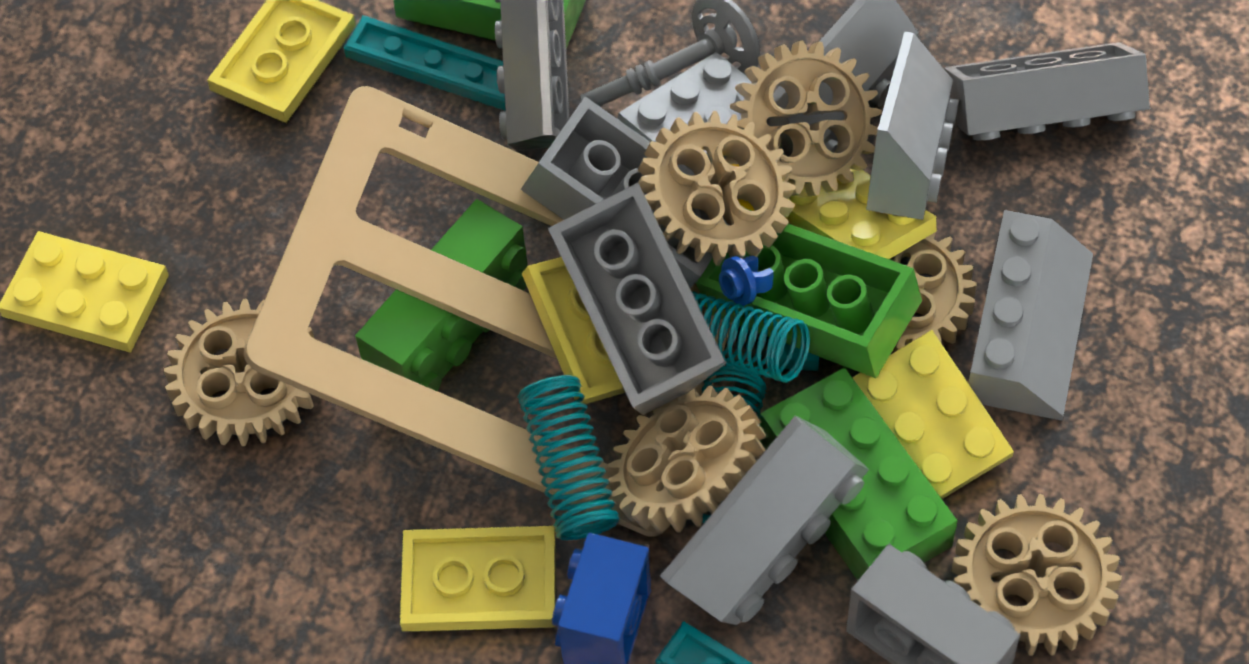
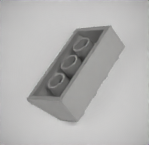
M495 0L496 3L501 4V20L495 22V39L498 48H503V66H498L497 83L500 93H505L506 111H501L499 115L501 137L507 139V145L516 150L549 148L569 120L564 0Z
M856 0L823 36L820 42H823L824 56L832 49L837 47L841 49L839 60L841 64L855 58L857 62L852 71L854 76L864 73L869 74V78L862 85L864 91L877 90L878 95L868 101L869 107L874 108L875 105L880 107L885 103L904 31L914 33L917 38L918 31L896 0ZM821 82L819 96L824 103L830 105L833 100L832 89L828 84ZM779 86L773 92L774 101L779 107L785 109L788 105V94L784 88ZM829 112L810 116L801 113L786 118L769 117L767 118V124L769 126H780L806 122L810 125L824 120H844L845 115L843 112ZM826 129L823 139L824 144L829 151L834 153L838 146V140L833 131ZM781 133V149L784 151L783 154L789 157L793 151V142L789 135Z
M904 31L879 122L866 210L923 220L927 202L937 203L959 99L950 98L953 79L917 36L911 32Z
M1120 42L944 67V70L953 79L950 98L959 99L956 115L958 128L967 135H972L973 140L996 139L1000 137V131L1016 128L1018 133L1021 134L1038 133L1046 130L1045 124L1062 122L1064 127H1081L1089 125L1091 123L1090 118L1106 115L1107 119L1111 121L1128 120L1136 117L1135 111L1150 109L1146 54Z
M638 183L548 228L629 401L635 410L644 415L690 392L726 364Z
M1004 210L968 384L982 405L1062 421L1093 253L1053 219Z
M794 416L660 577L721 622L738 625L741 621L743 623L749 621L761 609L764 603L762 596L774 582H782L797 565L795 557L807 543H815L824 535L831 523L828 518L841 503L843 505L848 504L858 495L864 485L862 478L869 469L825 430Z

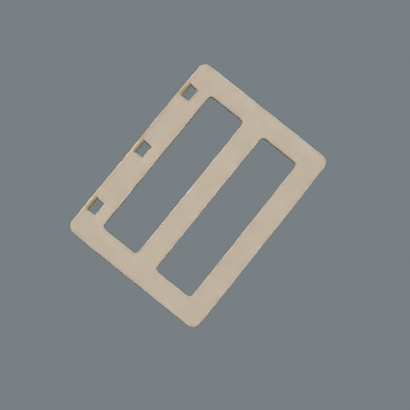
M362 86L356 88L345 105L244 348L245 360L252 369L544 492L547 488L541 483L544 476L538 473L540 465L536 464L535 459L537 455L532 451L535 444L530 442L529 437L531 433L526 429L318 341L308 333L309 324L332 267L341 265L557 359L530 293L363 221L356 214L357 205L378 154L387 153L553 226L564 219L520 190L539 162L373 87ZM402 117L429 128L425 138L399 127ZM695 282L690 290L700 294ZM703 305L702 315L704 316L706 311L705 305ZM723 319L720 320L719 329H718L717 335H716V337H715V341H716L717 344H718L719 331H720V327H721V324H722ZM730 322V326H729V329H728L727 336H726V338H725V340H724V342H723V344H722V350H723V351H724V348H725V345H726V342H727V338H728V335H729V331H730V328H731V325H732L731 322ZM701 382L699 385L695 387V390L700 395V397L702 395V388L704 386V382ZM687 393L678 397L680 401L686 398ZM669 402L662 405V407L665 408L666 406H669ZM535 435V436H534V439H535L536 441H538V440L541 439L543 436H537V435ZM562 445L549 452L563 451L571 448ZM538 446L537 450L541 452L548 446ZM577 452L552 463L577 459L585 456V454ZM541 457L540 461L545 462L551 457ZM597 461L576 464L556 473L578 470L590 466ZM602 462L598 466L606 470V473L601 478L609 479L613 476V473L608 468V464ZM545 467L543 471L548 473L555 467ZM600 472L579 475L559 484L580 481ZM547 478L546 482L550 484L558 478ZM603 483L582 486L562 495L585 491ZM607 485V486L604 488V489H609V490H611V491L613 492V490L610 488L609 485ZM550 489L549 493L555 494L561 489ZM605 493L588 496L571 502L570 504L573 505L591 501L593 499L605 495ZM610 504L595 506L585 510L589 512L596 511ZM617 504L611 509L618 512L620 521L617 524L650 537L662 534L658 533L653 525L643 530L636 521L631 523Z

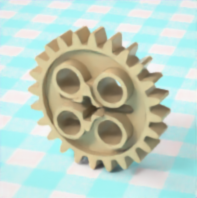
M804 40L793 43L791 52L783 44L774 48L775 58L769 53L758 57L761 69L755 66L746 68L744 72L752 83L742 82L735 86L734 89L744 97V100L730 104L729 108L741 113V119L738 120V128L744 130L749 123L754 122V137L759 139L766 134L771 135V139L766 146L769 151L779 149L778 138L781 133L789 135L792 139L793 151L788 157L783 154L777 162L778 166L792 167L791 173L783 181L796 185V190L791 196L799 195L803 187H805L808 197L819 195L821 186L827 193L838 190L837 179L843 184L854 181L850 168L856 171L867 168V164L860 154H872L875 151V146L867 141L869 136L877 135L878 127L870 124V118L882 114V110L869 107L868 101L878 95L877 90L864 91L862 85L869 78V74L864 73L854 76L852 71L857 62L855 58L847 60L842 64L839 63L841 56L840 48L832 49L824 56L823 42L820 41L812 44L809 51H807ZM821 82L828 84L832 89L833 100L830 105L824 103L819 96ZM776 85L784 88L788 94V105L785 109L779 107L774 101L773 92ZM829 112H843L845 115L844 120H824L810 125L806 122L780 126H769L767 124V118L769 117L786 118L801 113L810 116ZM826 129L833 131L837 137L838 146L834 153L829 151L824 144L823 139Z
M717 111L711 113L707 123H704L698 112H693L688 125L681 118H676L670 130L663 127L655 139L656 142L651 141L644 153L647 158H643L638 167V172L644 175L640 178L638 184L644 193H648L645 197L651 210L655 211L653 214L658 224H663L666 228L663 232L666 241L673 237L679 240L676 252L679 255L690 246L695 248V262H700L705 253L710 252L717 266L721 264L726 253L730 257L737 256L743 259L746 251L750 256L757 257L763 249V245L770 248L778 237L777 233L781 234L789 221L785 217H788L795 206L788 198L796 190V185L783 181L791 173L792 167L777 165V162L784 153L783 149L769 151L766 146L771 139V135L766 134L759 139L754 137V122L749 123L742 130L738 128L736 114H733L727 124L721 123ZM723 156L734 158L739 166L730 165ZM678 165L688 166L695 175L683 173ZM738 199L748 201L755 211L743 208ZM692 209L703 210L710 220L698 218ZM723 217L730 226L725 224Z
M935 232L889 259L901 263L903 257L910 258L907 266L914 268L922 297V302L915 313L923 315L922 317H912L893 352H896L933 330L940 342L943 339L951 344L956 341L957 329L966 330L968 317L973 314L977 283L972 281L973 266L963 265L965 251L957 250L951 252V237L937 242L935 240ZM919 274H930L933 275V277H923Z
M243 299L240 309L237 311H233L228 302H223V314L219 316L206 309L205 317L207 322L201 325L196 321L190 320L188 324L192 335L177 334L175 338L181 350H170L167 353L172 366L164 368V374L169 383L165 388L170 401H173L172 405L177 416H183L189 430L199 426L202 438L205 440L217 431L221 445H226L232 434L238 436L241 446H246L249 434L256 433L261 443H265L267 438L266 430L273 428L282 436L285 434L282 423L284 420L288 419L297 424L301 422L297 410L298 407L312 409L314 407L309 393L252 369L245 360L244 348L264 300H262L256 310H251L248 300ZM308 327L309 335L314 338L311 327ZM229 349L223 354L214 355L219 350ZM276 388V390L270 394L260 395V393L265 389ZM227 391L221 397H211L216 392Z
M708 386L701 397L693 388L687 393L684 400L680 401L679 398H676L669 402V406L665 408L660 406L654 409V415L650 418L639 415L637 421L640 427L637 431L625 430L623 432L624 436L628 439V443L615 446L613 449L619 459L608 464L609 470L613 473V476L608 479V485L613 490L612 499L631 523L636 521L643 530L653 525L658 533H663L669 523L677 532H681L687 519H691L697 527L701 526L703 513L709 511L713 514L719 507V504L756 463L755 457L762 455L766 451L760 440L766 437L759 425L761 423L760 419L750 405H747L741 395L734 397L727 388L717 394L712 386Z
M1043 494L1038 495L1035 506H1028L1023 495H1017L1015 508L1010 509L1002 499L997 500L996 516L985 509L980 510L978 517L979 525L968 522L964 533L966 539H958L955 553L960 557L953 558L951 572L959 575L954 578V583L961 586L969 594L971 601L987 612L995 611L1000 613L1012 623L1015 631L1020 634L1019 640L1025 642L1027 653L1030 656H1033L1037 643H1044L1046 650L1051 656L1055 655L1059 640H1062L1070 650L1076 648L1078 633L1084 638L1091 640L1096 631L1095 624L1105 626L1110 615L1107 609L1115 608L1119 595L1114 591L1118 590L1122 580L1121 575L1113 572L1117 570L1120 561L1119 556L1106 554L1110 550L1112 538H1095L1100 526L1099 521L1097 520L1084 526L1081 523L1084 509L1080 507L1071 515L1064 513L1065 501L1061 498L1053 509L1046 507ZM1056 542L1061 544L1067 551L1062 553L1053 552L1044 544ZM1007 549L1012 551L1016 558L1003 559L998 557L994 551ZM1071 566H1078L1081 570L1076 569V568L1071 567ZM991 577L1000 580V582L992 581ZM1060 588L1070 589L1077 594L1078 598L1073 600L1064 599L1055 590ZM1018 595L1027 601V605L1022 607L1013 606L1004 597Z

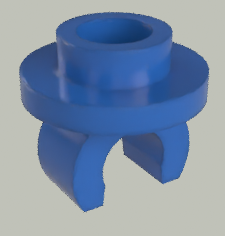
M733 256L723 262L719 275V284L722 292L728 299L733 300L736 304L745 306L755 300L756 293H764L772 289L774 271L768 268L758 272V258L756 256H748L743 259Z

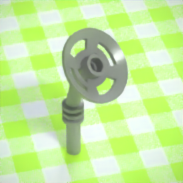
M697 0L692 10V25L697 43L655 63L650 60L646 61L645 67L641 64L637 65L636 71L630 68L626 70V76L582 94L581 101L584 97H587L598 106H602L632 92L636 95L641 94L642 88L646 91L650 90L651 84L657 87L661 85V79L693 65L715 52L720 55L726 53L729 57L723 58L731 64L736 61L741 63V66L737 67V69L745 74L746 68L751 66L757 67L759 64L760 46L757 34L749 18L732 0ZM707 8L717 10L716 14H708L705 17L702 16L701 12ZM730 22L736 28L741 38L743 48L736 46L737 35L734 29L729 25ZM707 23H713L715 25L713 28L709 30Z

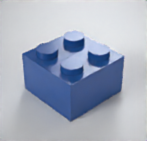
M588 532L583 550L574 549L570 559L567 578L572 580L568 595H559L554 608L552 625L558 627L555 646L561 647L563 664H629L651 593L649 547Z

